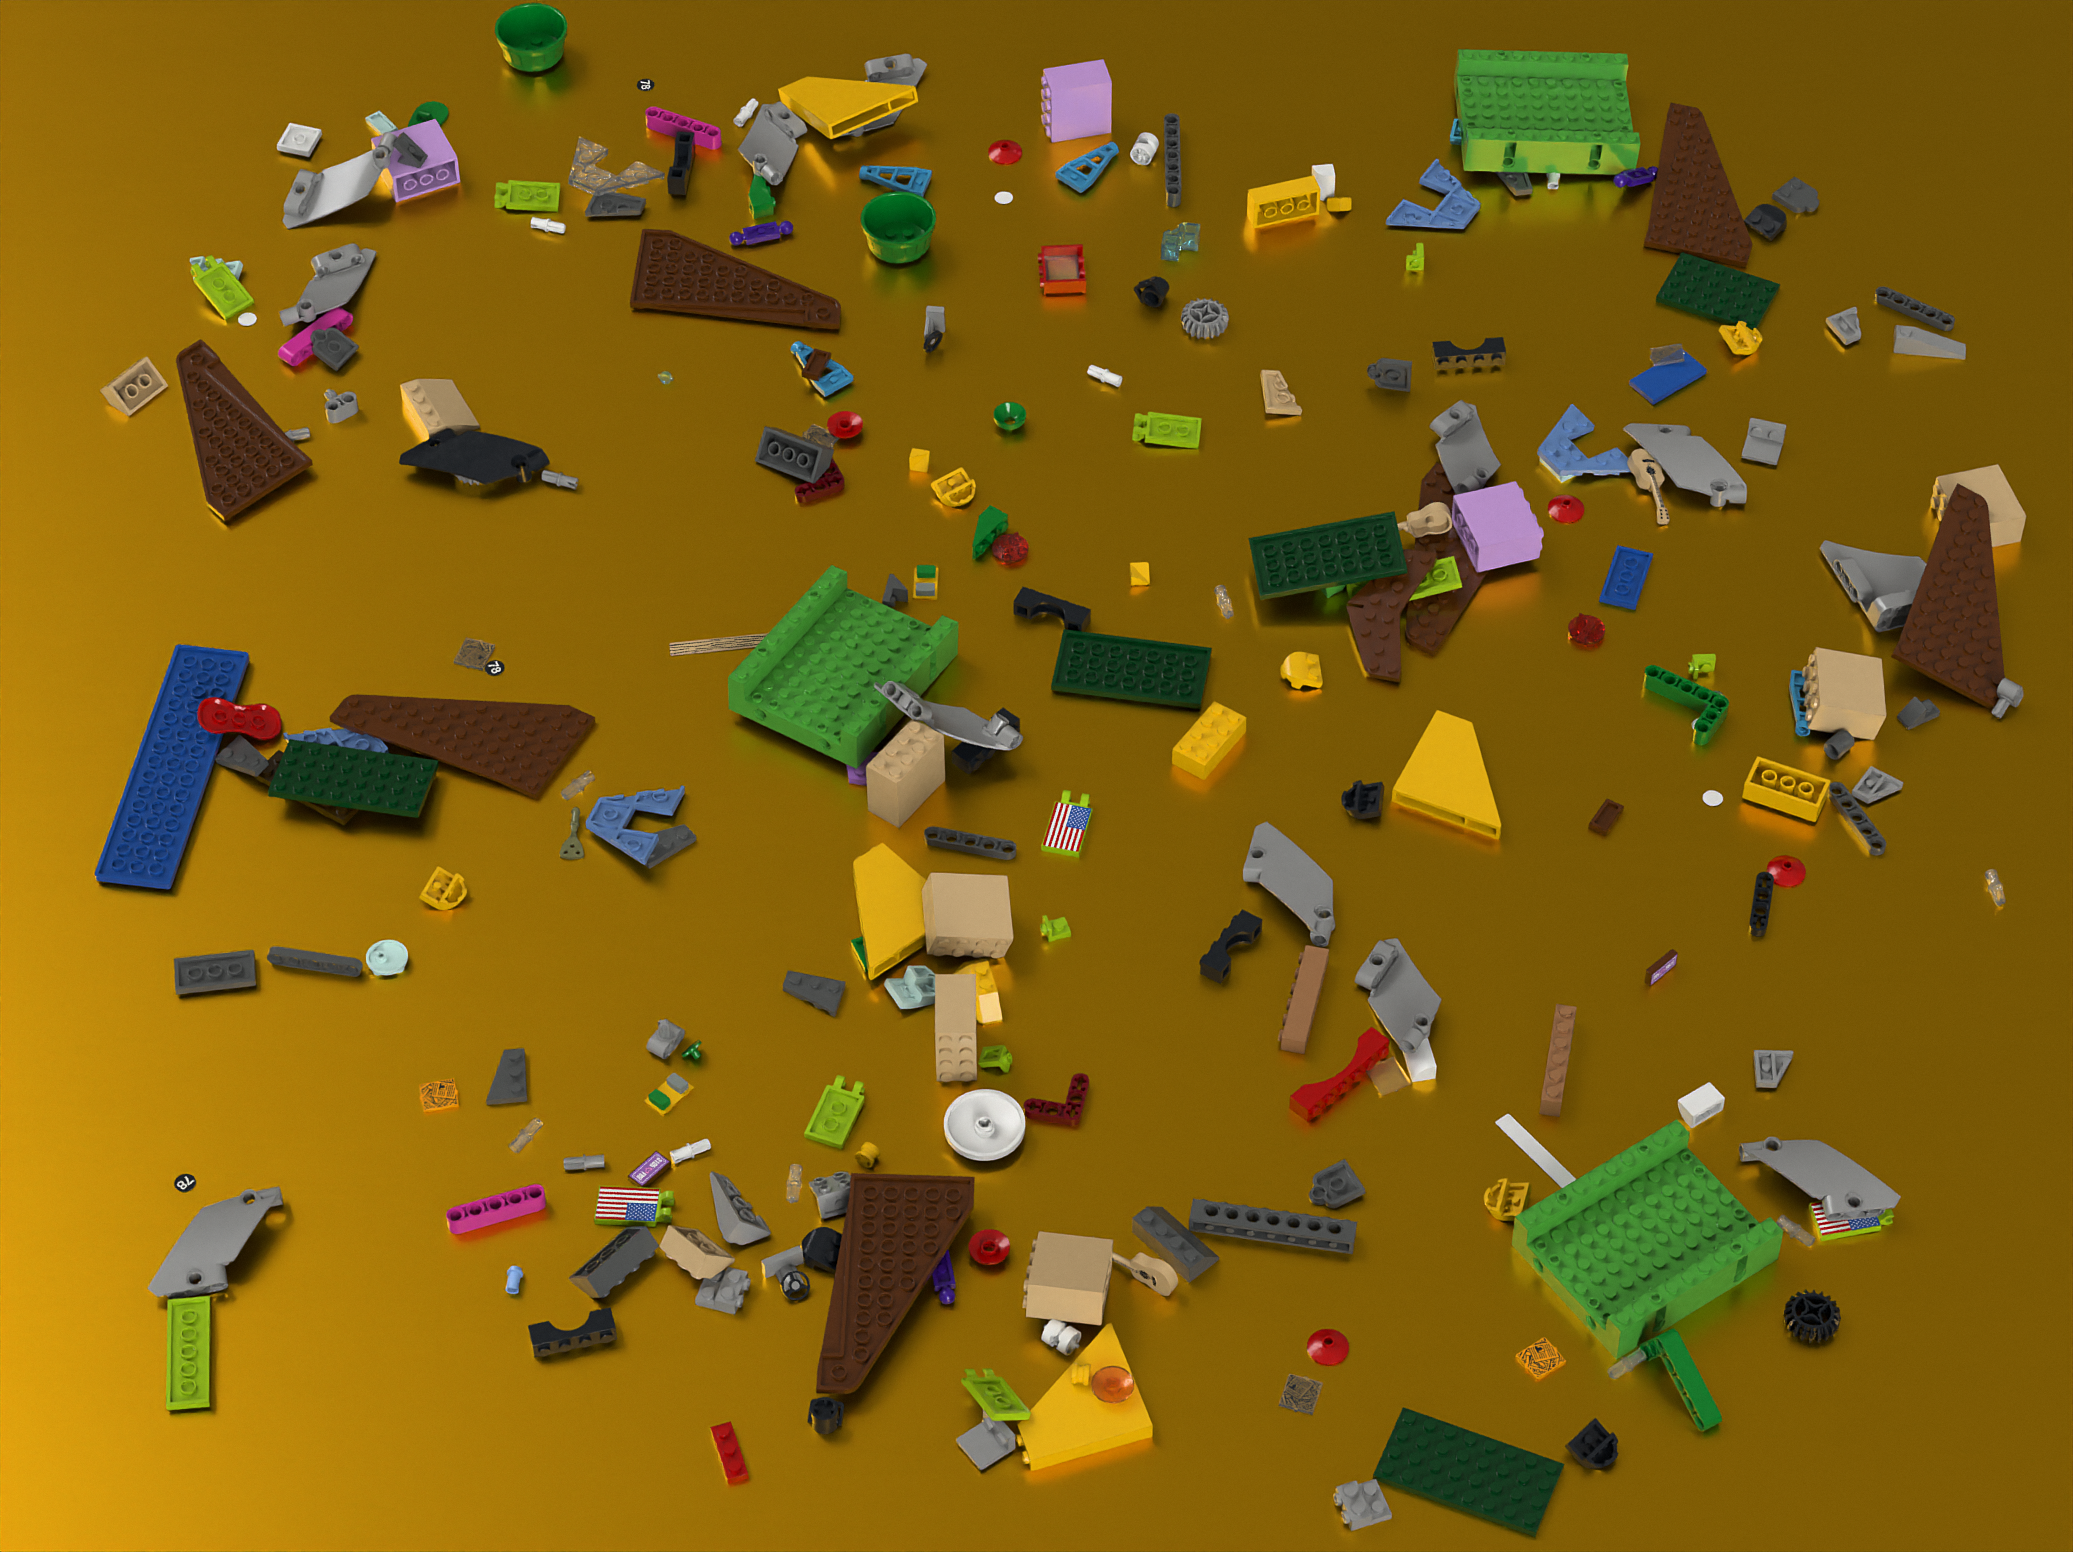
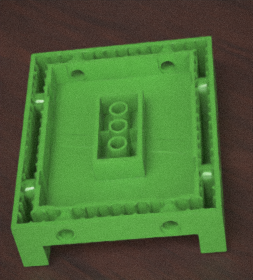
M1458 49L1453 81L1464 171L1617 175L1622 171L1636 169L1640 137L1639 133L1633 132L1626 87L1627 54Z
M831 565L729 675V709L857 769L905 715L894 703L874 688V683L877 682L883 686L888 681L902 683L921 696L958 654V622L942 615L933 626L923 623L848 589L847 572Z
M1677 1119L1515 1216L1512 1246L1616 1360L1778 1260L1784 1231L1771 1217L1759 1223L1687 1148L1690 1133Z

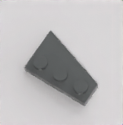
M1495 172L1515 196L1532 194L1533 188L1527 172Z
M596 189L585 211V216L641 215L646 204V198Z
M238 735L215 757L217 764L256 777L269 765L267 759L241 735Z
M685 824L654 832L653 834H658L659 841L645 865L649 869L695 842L696 835Z
M789 970L783 983V991L802 1001L807 1000L813 1003L814 1007L828 1011L833 1017L836 1016L846 987L845 981Z
M524 1048L504 1050L486 1099L487 1105L527 1101Z

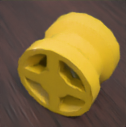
M864 1142L861 1146V1151L856 1153L855 1159L860 1165L871 1168L874 1164V1159L880 1156V1150L874 1144Z
M1073 1362L1071 1384L1080 1382L1084 1385H1089L1091 1365L1085 1364L1082 1366Z

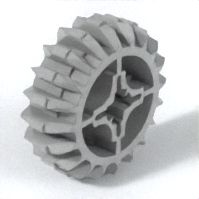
M1204 297L1203 300L1197 298L1196 301L1191 300L1190 304H1186L1182 311L1181 321L1183 329L1186 330V333H1190L1191 337L1196 335L1197 338L1204 337L1206 339V337L1213 338L1214 335L1219 337L1220 333H1224L1228 326L1229 316L1227 308H1224L1223 304H1219L1218 300L1213 301L1212 298L1206 300Z

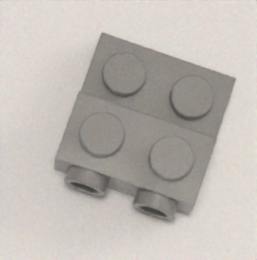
M728 1267L726 1271L722 1270L711 1279L704 1278L696 1296L695 1305L735 1315L738 1307L741 1308L743 1304L744 1291H748L751 1279L748 1278V1272Z
M1376 1479L1361 1484L1353 1481L1336 1486V1493L1333 1494L1334 1501L1337 1506L1341 1507L1342 1519L1345 1524L1348 1523L1351 1531L1392 1518V1513Z

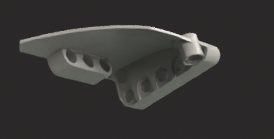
M1825 540L1820 546V550L1851 600L1859 603L1877 632H1882L1904 626L1926 563L1919 556L1876 553Z

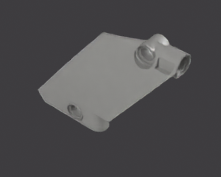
M780 101L775 104H762L748 135L738 148V151L753 167L755 175L762 176L771 185H778L783 181V177L799 148L795 139L807 132L806 125Z
M385 132L377 148L349 161L325 169L319 174L300 169L284 203L285 215L282 222L287 229L327 216L367 196L383 169L389 167L390 157L395 148L392 145L397 137L392 133Z
M1264 822L1256 826L1243 869V880L1245 882H1259L1307 925L1308 929L1311 930L1310 938L1314 945L1318 947L1327 946L1331 931L1336 927L1333 914V880L1303 850L1271 824Z
M280 1187L259 1191L247 1189L240 1196L203 1207L180 1236L147 1289L157 1297L167 1295L169 1299H179L227 1288L228 1281L225 1266L229 1262L235 1261L270 1207L283 1204ZM254 1199L253 1203L246 1204L247 1201ZM201 1279L198 1284H192L193 1281Z

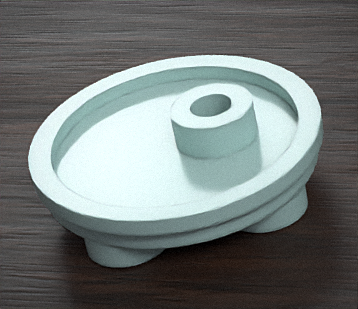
M395 940L379 941L373 944L366 954V963L373 971V974L377 976L403 972L408 960L406 947Z

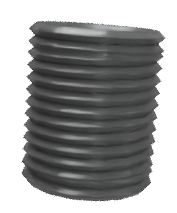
M1839 730L1824 744V751L1830 758L1837 760L1854 746V738L1848 731Z

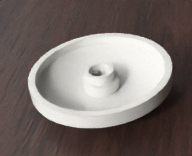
M991 1089L974 1090L961 1095L949 1106L944 1117V1133L949 1145L960 1155L978 1161L996 1160L1010 1154L1021 1143L1025 1134V1116L1021 1106L1009 1095Z

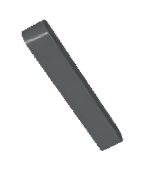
M1170 113L1164 117L1165 200L1168 206L1177 207L1181 204L1179 116Z

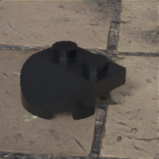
M1761 204L1746 217L1744 223L1769 241H1772L1780 231H1785L1787 218L1781 209L1770 204Z
M1359 780L1352 783V788L1343 792L1341 802L1352 817L1366 819L1381 816L1384 785L1382 782L1364 785Z
M828 1227L816 1228L809 1232L800 1244L805 1264L812 1269L816 1265L834 1274L836 1272L842 1234Z
M1596 1418L1591 1420L1565 1445L1566 1449L1582 1466L1590 1469L1606 1467L1614 1462L1618 1456V1439L1613 1432L1609 1434Z

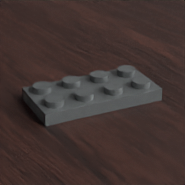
M254 950L174 959L176 995L256 986Z

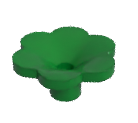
M698 1040L690 1045L681 1054L682 1057L692 1055L695 1060L699 1058L701 1053L697 1049L702 1042Z

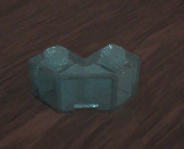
M1183 222L1178 225V228L1172 231H1165L1161 243V260L1178 261L1181 249L1198 251L1201 224Z

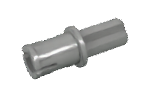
M307 427L293 431L290 429L288 432H285L293 443L294 440L310 437V431Z
M544 470L541 476L542 480L555 483L557 486L562 485L576 489L578 485L576 483L578 478L563 475L562 472L559 474Z
M583 1154V1157L564 1158L565 1170L584 1169L586 1171L587 1168H605L604 1154L596 1156H585Z

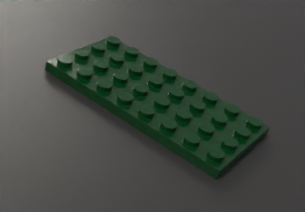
M1395 511L1249 538L1260 600L1408 573Z
M1064 629L1051 690L1201 709L1212 648Z
M290 739L268 789V796L419 818L439 764L438 760Z
M1403 1407L1375 1469L1373 1479L1536 1537L1564 1469V1464Z

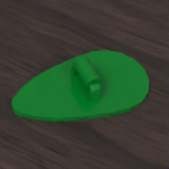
M431 101L423 103L414 111L408 127L436 119L439 126H441L449 116L448 108L440 102Z

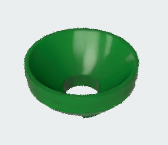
M1002 403L994 410V421L1005 430L1017 429L1026 420V410L1018 403ZM1007 420H1013L1015 423L1012 425H1008L1005 422Z

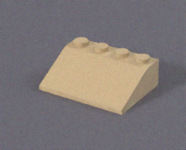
M415 379L400 385L402 400L426 440L446 429H452L458 435H461L468 430L472 431L480 428L479 423L452 380Z

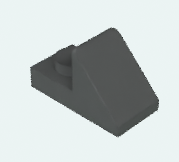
M404 132L398 136L392 145L402 154L397 161L398 163L420 168L428 157Z
M889 574L882 604L892 608L895 607L896 601L908 602V590L894 574Z
M1914 697L1897 715V718L1910 730L1938 717L1940 710L1930 699L1921 702L1917 697Z

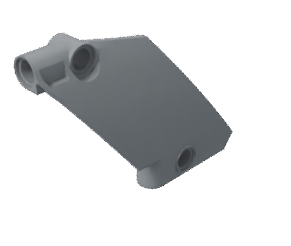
M910 54L869 60L864 64L868 78L865 82L912 85L916 87L927 67V63L919 58L912 59ZM903 109L841 136L852 135L858 137L864 131L893 124Z
M352 243L313 257L311 265L316 275L313 277V280L309 281L296 306L279 311L283 325L288 326L299 321L311 322L316 319V315L346 304L365 278L377 254L376 251L368 248L360 250L357 244Z
M1460 400L1436 417L1429 426L1430 429L1441 437L1435 446L1445 474L1457 495L1483 489L1487 480L1501 466L1486 438L1476 406Z
M1630 423L1623 428L1660 464L1677 487L1709 495L1710 504L1717 507L1724 506L1726 499L1729 500V503L1746 504L1747 484L1708 442L1700 436H1691L1689 427L1684 425Z
M888 681L884 686L877 682L874 683V688L910 718L923 721L933 730L978 746L1009 751L1018 747L1023 740V736L1012 726L1008 725L1009 720L998 713H995L992 719L988 721L964 707H953L924 701L918 694L902 683Z
M1398 938L1385 941L1380 940L1359 969L1355 983L1372 990L1368 1003L1385 1029L1398 1044L1399 1049L1405 1053H1415L1422 1041L1430 1035L1431 1024L1442 999L1423 978Z
M1768 1137L1765 1141L1740 1143L1739 1154L1742 1162L1760 1160L1789 1179L1812 1198L1817 1197V1199L1822 1200L1827 1221L1877 1217L1882 1215L1885 1209L1895 1208L1901 1197L1859 1164L1819 1140L1780 1141L1776 1137Z

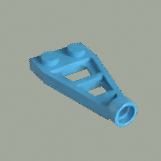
M1109 142L1107 145H1103L1068 162L1055 172V177L1082 193L1094 183L1111 158L1119 152V148L1114 142ZM1098 156L1103 160L1096 164L1091 159ZM1086 165L1092 171L1085 175L1076 168Z
M862 165L859 173L860 179L871 180L892 190L910 192L921 197L924 196L932 177L931 170L917 167ZM881 173L893 174L890 180L880 177ZM897 176H911L909 184L903 185L896 182Z
M797 341L791 346V352L798 358L804 368L807 364L806 360L810 358L814 349L806 344L804 345L801 341ZM830 359L826 367L831 369L832 372L820 378L819 381L811 380L813 386L826 397L853 382V375L842 365Z
M1792 670L1789 691L1796 721L1795 733L1799 736H1807L1810 734V729H1808V721L1805 720L1806 712L1800 711V705L1804 706L1805 698H1801L1799 690H1803L1805 678L1802 677V671Z

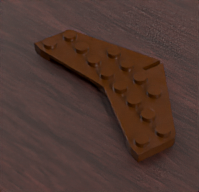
M1412 549L1403 550L1408 573L1370 580L1347 602V611L1367 676L1400 682L1402 675L1400 616L1420 583L1435 566L1437 553Z

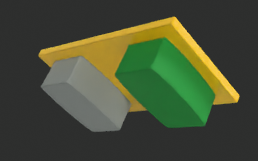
M917 565V568H914L913 599H937L939 568H936L935 565Z
M672 1073L658 1089H655L648 1095L649 1097L644 1102L664 1116L694 1087L676 1073Z

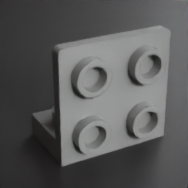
M1751 418L1741 457L1777 465L1784 442L1786 425Z
M836 1172L833 1176L826 1178L818 1177L814 1181L809 1182V1187L817 1198L819 1213L822 1219L846 1213L851 1178L848 1172Z
M983 1410L982 1422L958 1437L956 1443L980 1470H983L1015 1449V1434L1003 1421H992Z

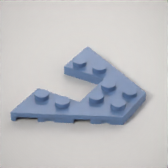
M1435 159L1420 178L1419 184L1446 194V197L1434 211L1403 199L1386 219V225L1464 229L1479 211L1481 203L1473 198L1469 191H1465L1458 179L1452 176L1448 169L1445 170L1439 164L1438 159Z
M1573 404L1570 405L1537 452V455L1559 476H1582V473L1619 475L1620 472H1631L1627 465L1628 457L1617 447L1588 459L1570 441L1594 431L1595 426Z
M331 728L317 729L316 731L305 730L304 733L288 735L287 732L283 733L287 743L292 739L389 753L388 747L381 739L367 734L361 735L345 728L339 730H332Z
M685 786L670 791H664V788L657 791L637 792L635 796L624 797V794L614 797H601L597 800L585 822L586 828L645 865L659 841L658 834L625 828L635 810L672 816L685 793Z

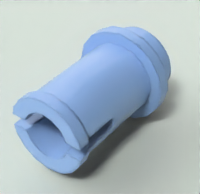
M511 1266L507 1270L508 1280L505 1291L510 1294H517L523 1272L520 1267Z

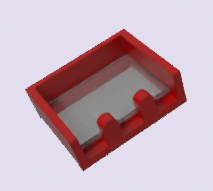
M1083 244L1041 246V253H1038V264H1042L1039 265V276H1043V278H1040V288L1044 289V295L1046 293L1082 292L1086 294Z

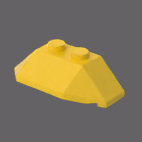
M984 958L964 962L952 974H976L977 1021L983 1026L1003 1022L998 991L989 962Z

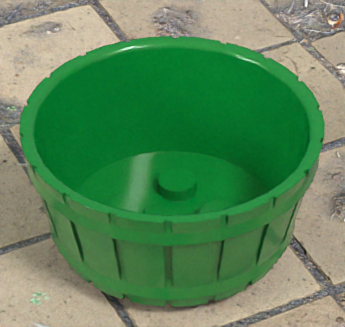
M541 3L521 4L505 11L496 21L495 34L506 61L512 67L528 72L542 71L555 65L564 53V44L567 36V20L558 9Z
M896 191L881 194L865 205L861 213L862 229L866 235L867 244L876 257L890 263H907L920 258L926 253L931 244V237L936 223V212L929 201L914 193Z

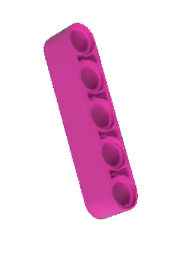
M649 107L645 111L646 125L649 129L673 137L677 136V132H692L695 134V144L709 149H718L722 145L721 130L716 126L658 107Z
M340 306L328 311L285 343L279 349V358L291 366L298 365L313 353V343L310 339L313 331L317 329L325 331L328 328H336L342 332L352 323L353 315Z
M533 1184L450 1208L446 1213L448 1229L454 1234H460L540 1211L546 1206L545 1191L541 1185Z

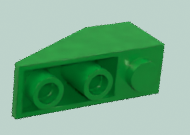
M755 174L748 194L749 208L754 219L773 215V207H776L774 197L770 196L769 185L766 186V179Z
M990 505L979 515L972 545V559L975 560L979 555L983 554L986 548L993 544L1001 533L1007 530L1009 526L1008 514Z

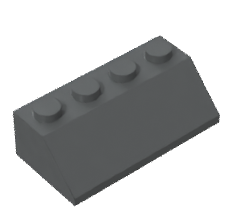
M765 426L755 461L815 483L829 468L834 449L782 429Z
M1147 1206L1132 1218V1233L1189 1283L1219 1260V1256L1163 1207Z
M646 1226L626 1227L568 1279L589 1297L602 1299L610 1294V1289L613 1286L621 1284L629 1272L637 1270L644 1259L652 1257L655 1254L654 1250L659 1245Z

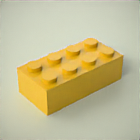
M1314 175L1249 189L1247 216L1255 229L1319 215L1321 189Z
M1214 701L1173 748L1172 764L1205 780L1245 734L1246 717Z
M1757 756L1745 781L1742 798L1816 822L1827 799L1831 780Z

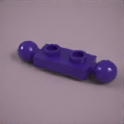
M1651 166L1647 170L1644 167L1622 171L1614 177L1613 182L1615 186L1620 188L1625 185L1633 187L1653 182V179L1657 178L1658 168Z
M776 221L742 228V234L740 232L731 233L729 241L732 245L737 246L744 240L749 245L780 238V233L790 234L793 231V224L790 221H783L780 226H777Z
M949 1250L946 1251L932 1273L935 1291H940L939 1300L943 1304H951L955 1300V1292L952 1289L956 1288Z

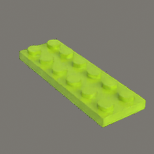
M1454 556L1436 560L1435 566L1431 572L1427 573L1409 601L1462 588ZM1370 580L1346 584L1349 599L1356 595Z
M210 1296L168 1299L167 1410L210 1407Z

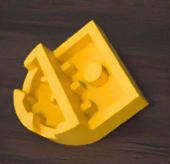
M1738 321L1736 326L1721 325L1719 332L1734 354L1751 355L1760 346L1762 335L1756 328L1751 330L1746 327L1747 323L1743 321Z
M960 467L932 482L931 487L943 504L957 507L967 504L973 499L976 484L974 479L970 480L964 469Z
M1297 651L1290 654L1281 665L1280 672L1283 679L1287 678L1292 682L1291 686L1296 689H1300L1302 685L1320 688L1323 684L1319 655Z
M437 866L418 898L436 909L448 910L462 902L466 896L467 888H465L464 879L460 874L456 873L454 876Z
M1508 1178L1498 1180L1496 1186L1492 1189L1489 1187L1486 1190L1484 1203L1491 1215L1496 1219L1515 1221V1216L1527 1209L1532 1186L1529 1182L1510 1183Z

